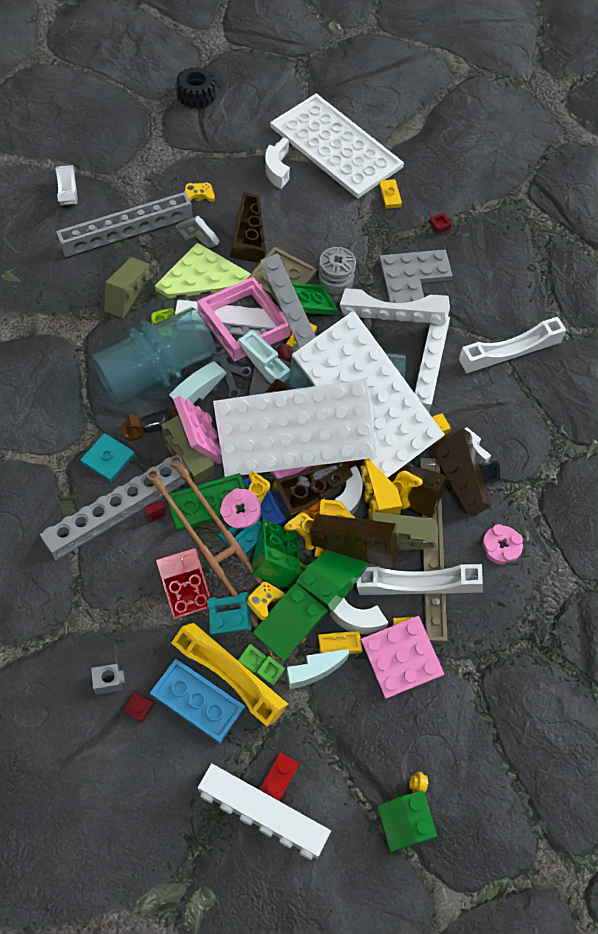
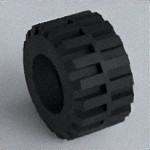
M189 67V69H184L177 76L178 100L184 106L200 109V107L205 108L206 105L209 106L211 102H214L216 98V83L211 71L206 70V68Z

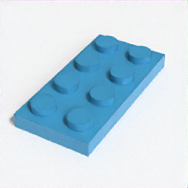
M177 659L173 661L150 692L153 698L219 744L245 709L242 703Z

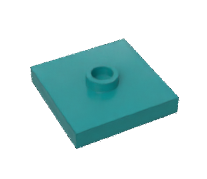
M104 433L80 461L81 464L109 482H112L135 456V452Z

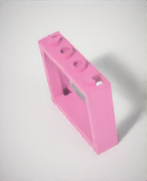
M254 277L197 301L198 314L234 362L248 355L214 313V310L252 295L277 326L259 336L269 345L291 336V329L279 306H276L270 294L264 291L263 286Z

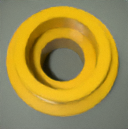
M417 771L410 778V789H412L413 793L424 791L425 793L428 787V778L422 772Z

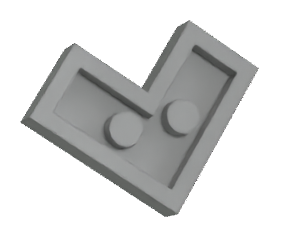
M199 216L182 221L175 227L186 240L197 237L206 248L217 246L220 242L216 234L211 231Z

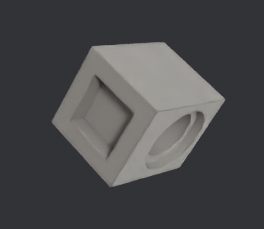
M118 664L91 668L93 690L96 695L122 691L121 684L125 683L124 671H120ZM106 676H114L111 682H103Z

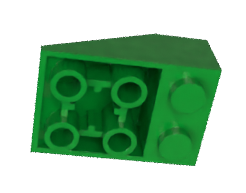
M263 519L252 561L253 576L289 589L301 574L297 533L285 531L284 527Z

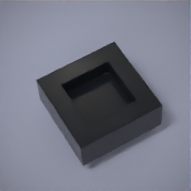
M497 460L479 464L485 484L501 481L500 465Z

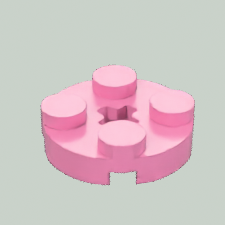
M236 488L224 498L220 513L228 525L237 529L249 528L260 518L259 498L249 490ZM242 504H245V512H240L238 514V505L241 506Z
M497 524L487 531L483 538L482 546L489 560L503 565L514 562L519 558L523 549V538L514 529ZM503 541L506 543L507 547H504L502 549L500 548V544L497 542Z

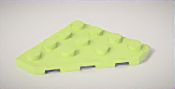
M196 243L155 285V290L168 298H176V295L186 294V296L200 295V292L209 291L217 293L245 281L251 273L201 244Z

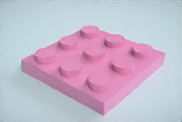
M180 395L174 398V403L191 448L221 464L223 461L220 444L217 440L218 433L212 427V418L209 413L203 412L199 406L193 405L190 400H186Z
M419 616L361 639L385 699L444 676V672Z

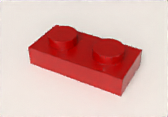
M280 752L260 791L280 801L299 766V762Z

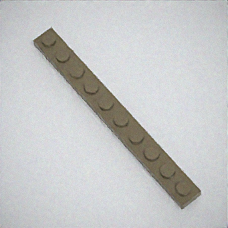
M420 459V468L440 473V463L437 459ZM441 500L432 519L437 520L438 550H423V571L444 569ZM445 593L424 594L425 631L431 643L446 644Z

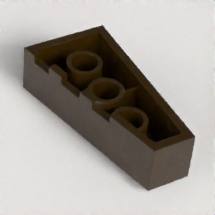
M243 192L230 257L261 263V260L265 258L266 246L264 243L265 237L263 234L259 195Z
M462 428L432 448V451L467 513L477 516L491 507L485 482H483L482 470L476 457L477 453L473 446L472 435L469 431Z
M316 514L310 528L311 544L313 546L393 570L398 555L396 523Z

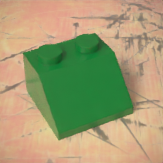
M424 791L404 795L377 806L390 852L431 842L437 838Z

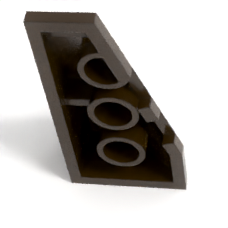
M346 461L330 463L274 480L271 492L279 509L288 515H293L311 508L350 479L353 474Z
M404 465L388 477L393 482L399 472L407 471L421 478L423 481L422 485L412 487L408 495L409 509L417 514L429 518L433 517L447 486L446 475L429 469Z

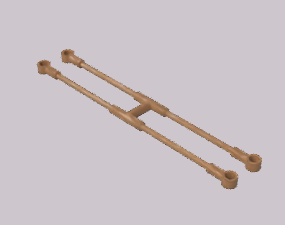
M173 456L171 458V467L177 469L182 478L188 482L223 532V536L230 547L213 556L207 546L203 545L167 493L166 487L159 478L158 471L155 469L149 470L147 472V479L164 495L199 546L201 553L218 578L222 579L233 596H237V592L226 578L225 572L218 563L236 553L252 575L253 566L230 531H227L191 480L190 474L182 464V458L180 456ZM177 460V461H179L180 463H179V464H174L173 462ZM155 474L156 477L151 478L150 475ZM254 576L259 585L263 583L261 578ZM272 601L274 606L278 603L277 601ZM251 614V623L256 629L259 624ZM267 647V649L270 652V657H272L275 661L280 660L279 657L273 656L272 651Z

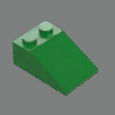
M327 550L305 569L296 582L327 610L333 612L370 564Z
M296 582L270 611L267 618L255 629L253 635L284 662L321 622L328 610Z

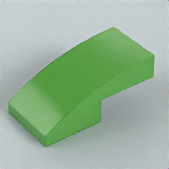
M251 644L246 646L237 659L255 676L274 686L285 670L272 657L265 656Z

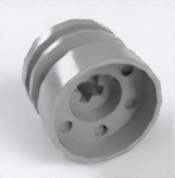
M332 247L326 249L321 254L318 283L324 286L327 292L341 294L344 293L345 288L350 289L352 287L356 267V258L353 253L342 247Z

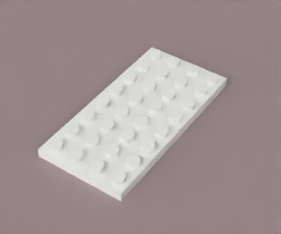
M318 94L311 96L276 118L270 125L273 130L282 137L289 139V143L357 199L376 187L380 181L386 180L404 166L403 161Z
M352 311L292 354V357L314 386L367 379L378 457L368 459L387 478L444 436L442 430L355 311Z
M367 379L213 401L225 477L238 473L246 475L252 471L262 473L378 457Z

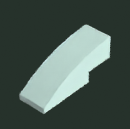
M251 330L239 339V343L245 353L271 384L275 379L284 382L289 378L291 370L278 358V353L256 332Z
M212 362L185 379L174 389L170 396L174 399L180 395L194 404L199 397L203 400L227 372L216 362Z
M349 650L307 655L306 664L287 667L286 674L289 690L312 684L328 676L347 661Z

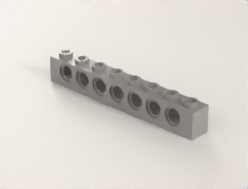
M186 192L58 230L56 231L58 242L64 257H68L192 218V203Z
M172 457L166 458L163 463L147 470V472L151 469L158 471L159 478L166 487L167 493L187 483L177 469L171 467ZM176 460L173 463L179 464L180 462ZM182 461L183 466L185 467V469H186V470L188 471V473L190 474L189 469L186 467V465H185V464L183 463V461ZM147 472L132 478L129 483L115 488L110 494L99 497L93 504L82 507L74 515L65 517L57 525L46 528L40 536L54 560L56 561L162 498L164 495L158 491L155 485L151 487L146 486L153 484L148 481ZM151 474L150 477L155 478L156 475ZM165 474H170L168 477H163ZM133 493L137 494L134 497H130V495ZM120 503L119 506L113 507L114 504ZM103 513L102 516L95 517L97 514ZM82 523L86 524L84 527H78ZM68 534L67 537L60 538L61 535Z

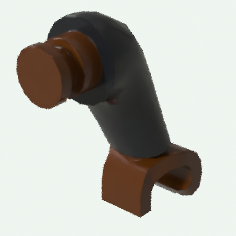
M176 405L143 416L142 420L137 415H128V420L124 421L120 427L121 434L124 435L126 440L134 441L142 438L144 432L149 433L162 430V424L179 415Z

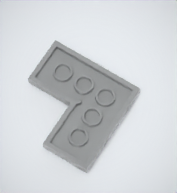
M446 249L380 255L379 257L390 303H406L422 299L424 294L421 283L452 280L453 277Z

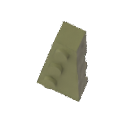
M131 257L106 281L105 312L124 318L138 294L150 279L149 263Z
M179 415L161 425L164 445L173 456L178 455L182 458L183 463L190 471V478L195 485L214 474L215 463L213 459L191 448Z
M373 512V521L396 523L398 550H438V524L436 519Z

